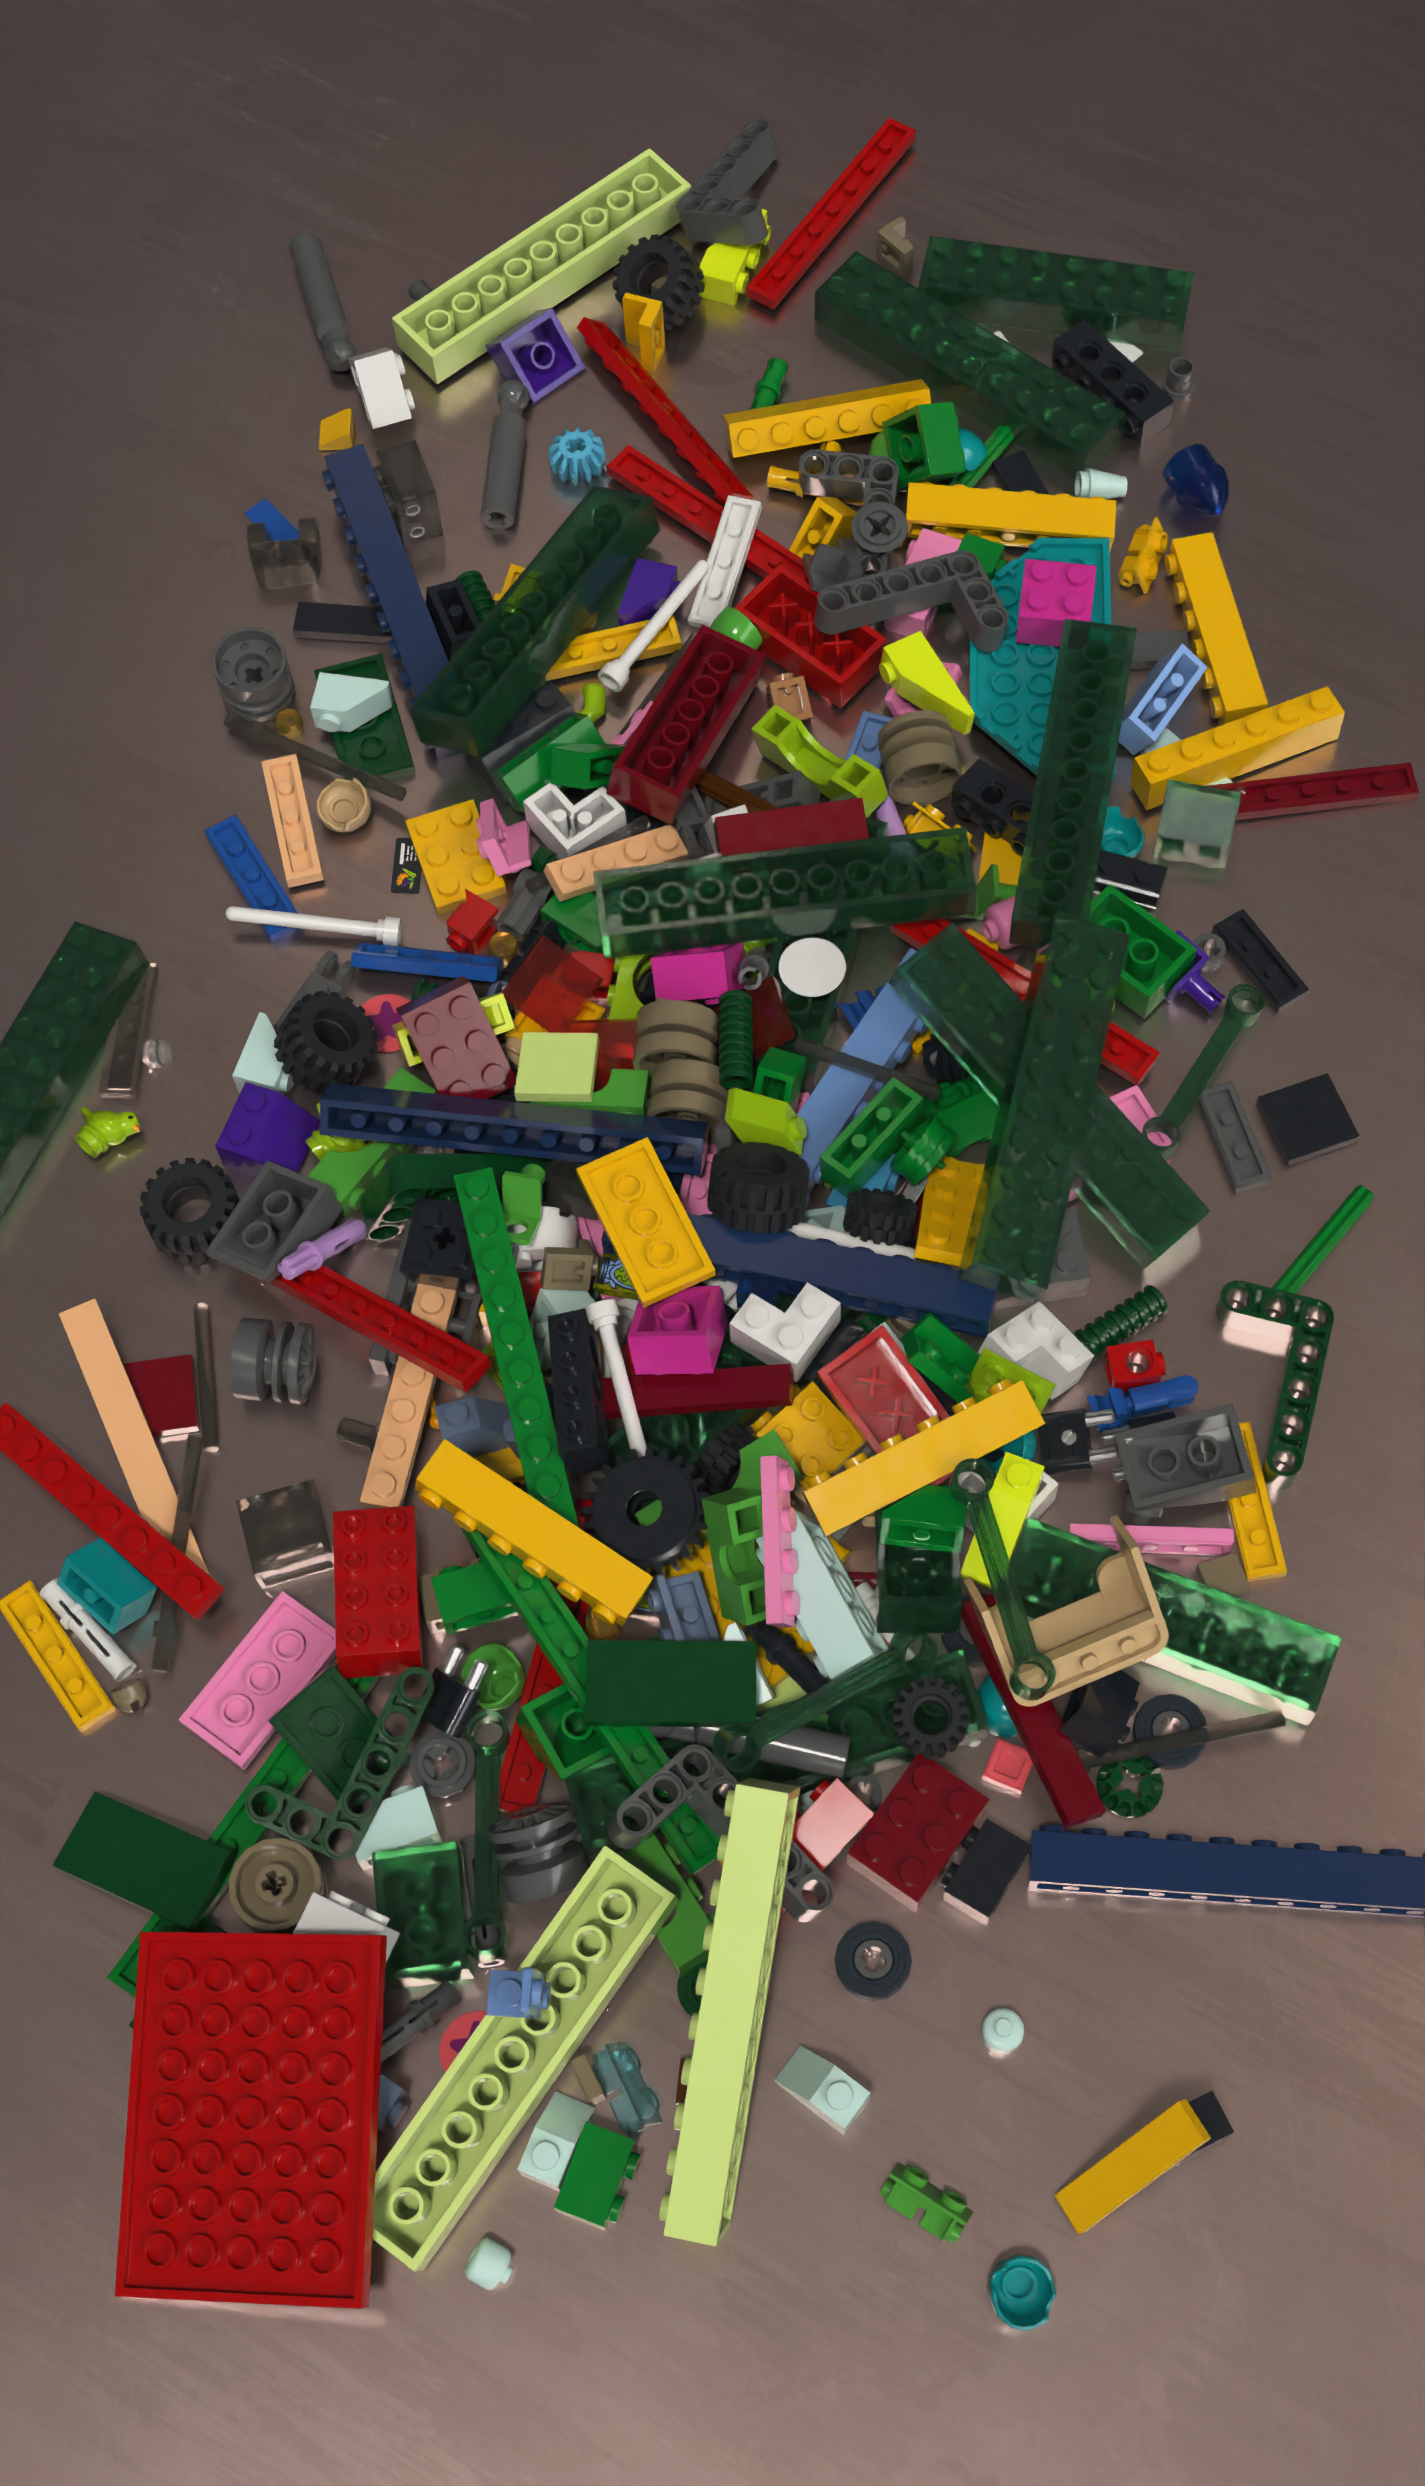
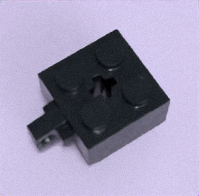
M417 1198L399 1270L415 1286H418V1283L460 1292L481 1293L459 1202ZM511 1243V1248L516 1263L519 1253V1247L516 1246L515 1243Z

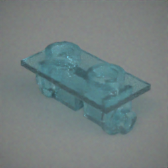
M626 2042L608 2043L605 2045L606 2049L592 2056L595 2063L592 2065V2069L604 2094H610L618 2088L620 2090L621 2096L609 2102V2105L621 2131L626 2130L628 2136L632 2137L644 2131L643 2126L663 2122L658 2112L660 2105L657 2096L651 2088L646 2086L639 2071L641 2069L640 2060L635 2051L628 2047Z

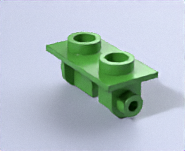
M898 2162L888 2176L896 2181V2183L888 2179L879 2193L886 2198L885 2204L910 2220L920 2206L926 2210V2213L919 2226L941 2239V2241L946 2242L948 2239L955 2244L964 2229L957 2222L965 2227L974 2211L966 2207V2200L956 2192L949 2189L942 2191L929 2183V2177L919 2168L910 2164L903 2166Z

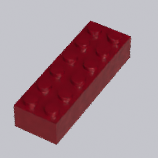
M702 624L613 765L606 794L672 825L757 685L766 654Z

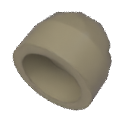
M141 1678L125 1682L110 1691L116 1706L123 1712L132 1713L133 1710L130 1704L135 1701L140 1709L146 1702V1689Z

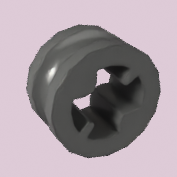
M1211 933L1198 936L1194 941L1195 945L1204 952L1207 947L1214 950V954L1211 953L1210 959L1202 970L1214 971L1218 969L1223 963L1226 952L1224 941L1219 936Z
M860 1775L853 1777L847 1783V1786L854 1793L857 1787H864V1792L869 1788L873 1793L870 1795V1804L868 1806L876 1812L881 1803L879 1784L869 1776Z

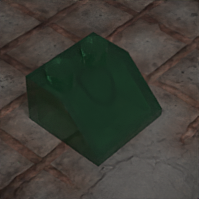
M1168 779L1153 855L1163 857L1168 861L1180 860L1196 863L1205 868L1217 867L1225 869L1241 793Z

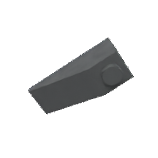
M800 770L739 786L780 808L820 803L821 792ZM706 795L705 807L710 817L732 809V807Z

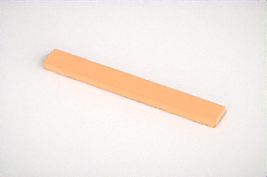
M94 1298L59 1313L141 1517L210 1575L98 1302Z

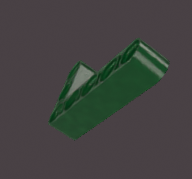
M400 1154L394 1156L384 1164L361 1199L367 1236L371 1240L381 1241L391 1239L400 1234L406 1225L407 1218L410 1219L413 1215L417 1198L459 1202L454 1175L490 1167L493 1169L502 1204V1175L505 1171L521 1173L522 1169L528 1164L539 1165L546 1172V1180L542 1184V1202H557L565 1198L569 1193L562 1161L507 1154Z
M1231 1281L1223 1287L1216 1306L1218 1320L1230 1328L1289 1342L1262 1463L1265 1483L1273 1489L1284 1490L1294 1484L1303 1465L1333 1327L1334 1312L1326 1302L1319 1299L1245 1281ZM1238 1300L1244 1305V1308L1235 1309L1227 1301ZM1266 1310H1278L1283 1317L1273 1318L1267 1314ZM1305 1319H1315L1321 1323L1322 1327L1313 1328L1305 1322ZM1304 1353L1310 1355L1314 1362L1304 1363L1297 1357V1354ZM1299 1389L1305 1393L1307 1398H1294L1289 1390ZM1285 1424L1292 1425L1298 1430L1299 1434L1295 1436L1288 1435L1281 1429V1426ZM1272 1462H1286L1290 1466L1291 1471L1281 1472L1274 1467Z
M411 1667L403 1671L398 1677L332 1814L273 1786L260 1785L253 1788L246 1796L245 1810L248 1816L255 1822L330 1858L344 1860L354 1856L432 1699L434 1681L430 1673L424 1668ZM417 1675L426 1680L428 1688L422 1697L414 1699L405 1694L403 1687L409 1677ZM396 1713L405 1715L409 1720L407 1732L399 1737L391 1736L385 1729L388 1717ZM374 1752H385L390 1757V1768L383 1775H373L367 1769V1760ZM356 1790H365L372 1798L371 1807L364 1814H355L348 1806L349 1796ZM269 1792L276 1798V1810L269 1816L261 1817L254 1809V1801L261 1793ZM302 1810L311 1812L315 1819L314 1828L306 1835L297 1834L293 1830L291 1823L293 1816ZM340 1828L347 1829L353 1836V1844L345 1853H336L332 1850L329 1843L330 1835L333 1831Z

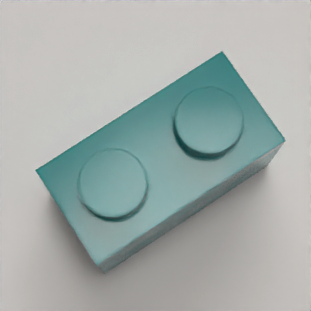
M101 1537L66 1556L57 1585L112 1635L148 1613L157 1589L145 1575L140 1573Z

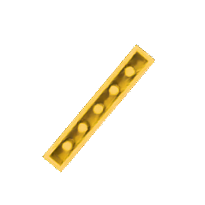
M922 379L723 414L727 448L732 457L736 458L880 432L884 430L883 421L917 405L931 404L930 388Z
M928 481L909 482L905 503V517L908 524L906 537L918 538L922 529L925 528L963 540L965 534L969 533L1005 546L1029 548L1038 538H1109V548L1111 551L1115 538L1116 500H1106L1098 496L1091 498L1072 497L1064 493L1056 495L1037 494L1030 490L1021 492L1003 491L996 487L987 489L968 488L962 484L952 486L934 485Z
M1213 532L1172 539L1170 553L1165 555V568L1168 576L1173 575L1175 581L1173 587L1176 603H1181L1184 610L1182 614L1184 629H1187V632H1191L1193 639L1191 642L1192 653L1208 667L1201 676V683L1203 689H1208L1211 696L1209 705L1212 718H1218L1221 726L1267 709L1268 701Z
M1323 687L1134 757L1130 785L1147 811L1192 794L1193 790L1198 789L1200 786H1206L1224 778H1235L1338 739L1345 711L1329 687Z
M1010 1378L1005 1379L988 1388L990 1397L977 1403L972 1396L951 1407L955 1415L943 1421H940L939 1417L935 1415L916 1425L918 1434L904 1440L900 1433L879 1444L882 1452L868 1459L865 1452L845 1461L843 1464L846 1470L834 1477H831L829 1471H826L806 1481L810 1489L802 1494L824 1537L1044 1425L1045 1422L1023 1380L1012 1384Z
M446 1439L443 1440L416 1478L415 1489L420 1492L418 1497L425 1504L436 1510L440 1506L454 1515L453 1521L461 1528L471 1533L476 1529L489 1538L487 1543L494 1550L505 1556H508L511 1552L524 1561L522 1566L526 1571L540 1579L547 1576L559 1584L557 1590L562 1595L574 1602H578L579 1599L583 1600L593 1607L591 1612L608 1625H613L616 1622L623 1627L653 1580L651 1575Z

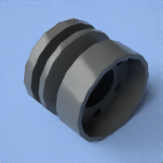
M254 627L234 630L220 640L213 652L212 666L224 705L232 715L244 721L260 723L272 720L285 712L293 700L295 686L284 646L280 640L271 632L263 628Z
M242 1318L235 1332L231 1352L230 1384L234 1398L263 1401L271 1385L275 1402L285 1403L286 1399L289 1398L291 1404H304L308 1398L316 1369L315 1333L312 1324L298 1323L295 1328L293 1322L283 1321L275 1338L274 1325L271 1320Z
M551 1802L525 1807L503 1817L487 1828L490 1842L498 1844L493 1848L495 1859L514 1860L500 1870L508 1902L527 1903L564 1893L575 1888L590 1867L584 1845L576 1843L565 1844L580 1833L577 1823L570 1822L575 1817L570 1802Z

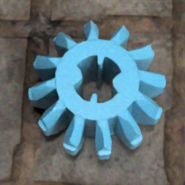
M578 426L575 432H569L564 428L562 436L553 437L552 445L549 446L548 459L553 475H558L562 483L572 480L574 485L577 486L581 480L590 484L592 476L600 477L602 467L605 466L606 453L601 437H595L592 429L583 433Z

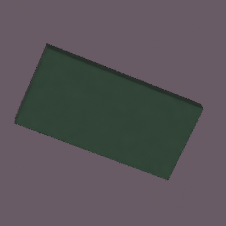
M382 653L314 670L316 680H318L319 673L323 672L389 681L394 701L392 708L351 732H331L343 778L345 780L356 778L363 786L416 773Z
M588 1640L585 1726L756 1728V1641Z
M94 1791L52 1866L58 1871L194 1932L235 1855L222 1847Z

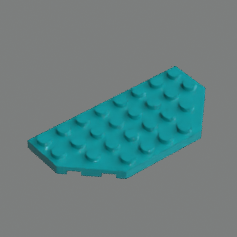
M1038 538L1029 546V550L1018 559L1013 558L998 570L991 580L1009 616L1001 647L992 652L981 651L976 648L969 637V705L975 712L973 722L1041 780L1114 781L1116 761L1109 538ZM1025 559L1097 566L1087 650L1016 643Z

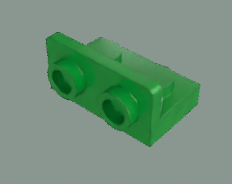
M927 1313L901 1337L908 1362L956 1402L960 1403L972 1396L975 1397L970 1380L972 1379L971 1373L981 1354L935 1315Z

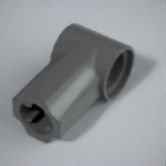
M524 868L518 875L513 887V896L495 923L497 930L507 939L516 943L517 941L524 942L530 929L541 915L540 910L555 894L545 875L529 868Z

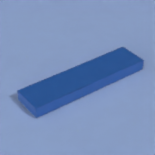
M236 814L204 830L208 841L250 908L298 913ZM261 924L272 943L299 929Z
M362 942L351 954V967L451 978L464 976L466 979L497 982L504 964L502 957Z

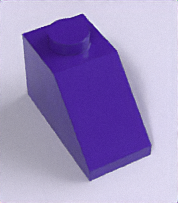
M636 559L618 611L619 626L650 620L681 582L678 581L677 566Z

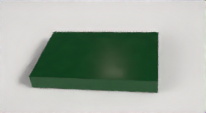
M330 1664L267 1721L338 1802L378 1717L335 1667ZM385 1727L387 1733L390 1734L391 1736H393V1735L390 1733V1731ZM381 1751L372 1753L367 1760V1769L373 1775H383L390 1768V1757ZM407 1751L396 1773L410 1761L411 1756ZM365 1790L354 1791L348 1799L350 1810L353 1812L370 1797V1794Z

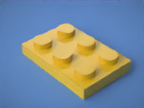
M474 799L405 820L438 915L454 911L461 903L464 904L466 902L465 889L484 900L507 894L502 875L497 877L489 858L483 859L479 852L477 838H480L481 835L476 819L480 818Z

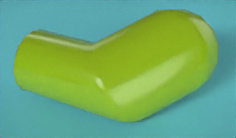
M587 683L581 692L584 695V708L577 713L588 715L594 723L606 712V692L599 683Z

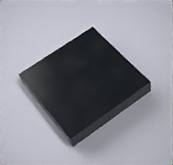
M1328 1073L1259 1096L1256 1103L1287 1166L1357 1143L1360 1136Z

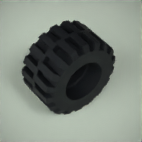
M658 234L651 235L650 240L646 237L638 239V245L634 246L631 244L627 248L629 252L626 256L623 254L618 260L621 263L620 267H615L613 273L617 277L613 281V289L617 291L615 297L622 307V298L625 293L662 301L664 329H673L674 323L680 326L685 323L684 317L687 315L691 317L695 313L693 310L695 304L700 305L702 298L699 296V293L704 292L705 286L700 281L704 278L703 271L699 268L700 265L697 260L671 237L664 235L661 238ZM669 271L667 280L661 289L649 295L653 281L662 273Z
M316 991L314 995L309 993L303 996L301 1001L298 1000L279 1026L276 1032L277 1037L274 1039V1048L278 1049L275 1053L278 1062H283L284 1065L281 1069L286 1075L290 1073L294 1077L292 1080L294 1083L306 1085V1090L310 1092L318 1089L321 1094H324L331 1083L354 1085L374 1059L373 1056L378 1049V1045L375 1043L378 1040L377 1031L371 1029L374 1026V1022L371 1017L366 1018L364 1015L366 1011L361 1006L356 1007L352 1004L354 1000L347 996L345 999L340 998L339 993L332 991L329 995H326L324 991ZM317 1036L328 1040L336 1050L325 1046Z
M746 1142L731 1144V1147H724L719 1150V1153H715L711 1162L707 1197L708 1210L712 1212V1216L716 1220L722 1221V1224L744 1232L748 1231L758 1234L778 1233L779 1230L786 1231L791 1229L792 1225H798L801 1222V1218L804 1217L810 1174L807 1163L804 1159L799 1158V1155L795 1152L770 1143Z
M185 1158L184 1164H179L178 1160L170 1162L171 1168L164 1170L163 1167L159 1168L156 1171L158 1177L155 1180L149 1178L145 1185L148 1192L141 1193L140 1200L143 1206H140V1214L156 1247L161 1252L165 1251L167 1257L175 1260L179 1256L182 1263L188 1264L191 1263L192 1258H196L198 1263L207 1262L206 1250L240 1199L230 1177L225 1175L223 1169L218 1165L212 1168L210 1161L201 1159L199 1164H196L194 1158ZM201 1199L211 1202L208 1211L197 1220L191 1222L173 1220L176 1211L189 1201Z

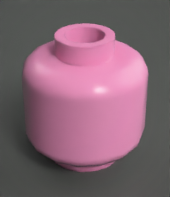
M1012 896L987 908L985 921L982 922V931L989 943L995 942L999 948L1008 950L1034 938L1036 928L1040 924L1036 908L1029 900L1025 901L1021 897Z

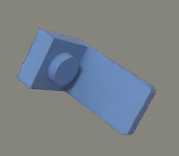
M524 1967L523 1972L490 1969L486 2015L541 2019L542 2009H548L550 2005L551 1983L545 1982V1974L533 1967Z

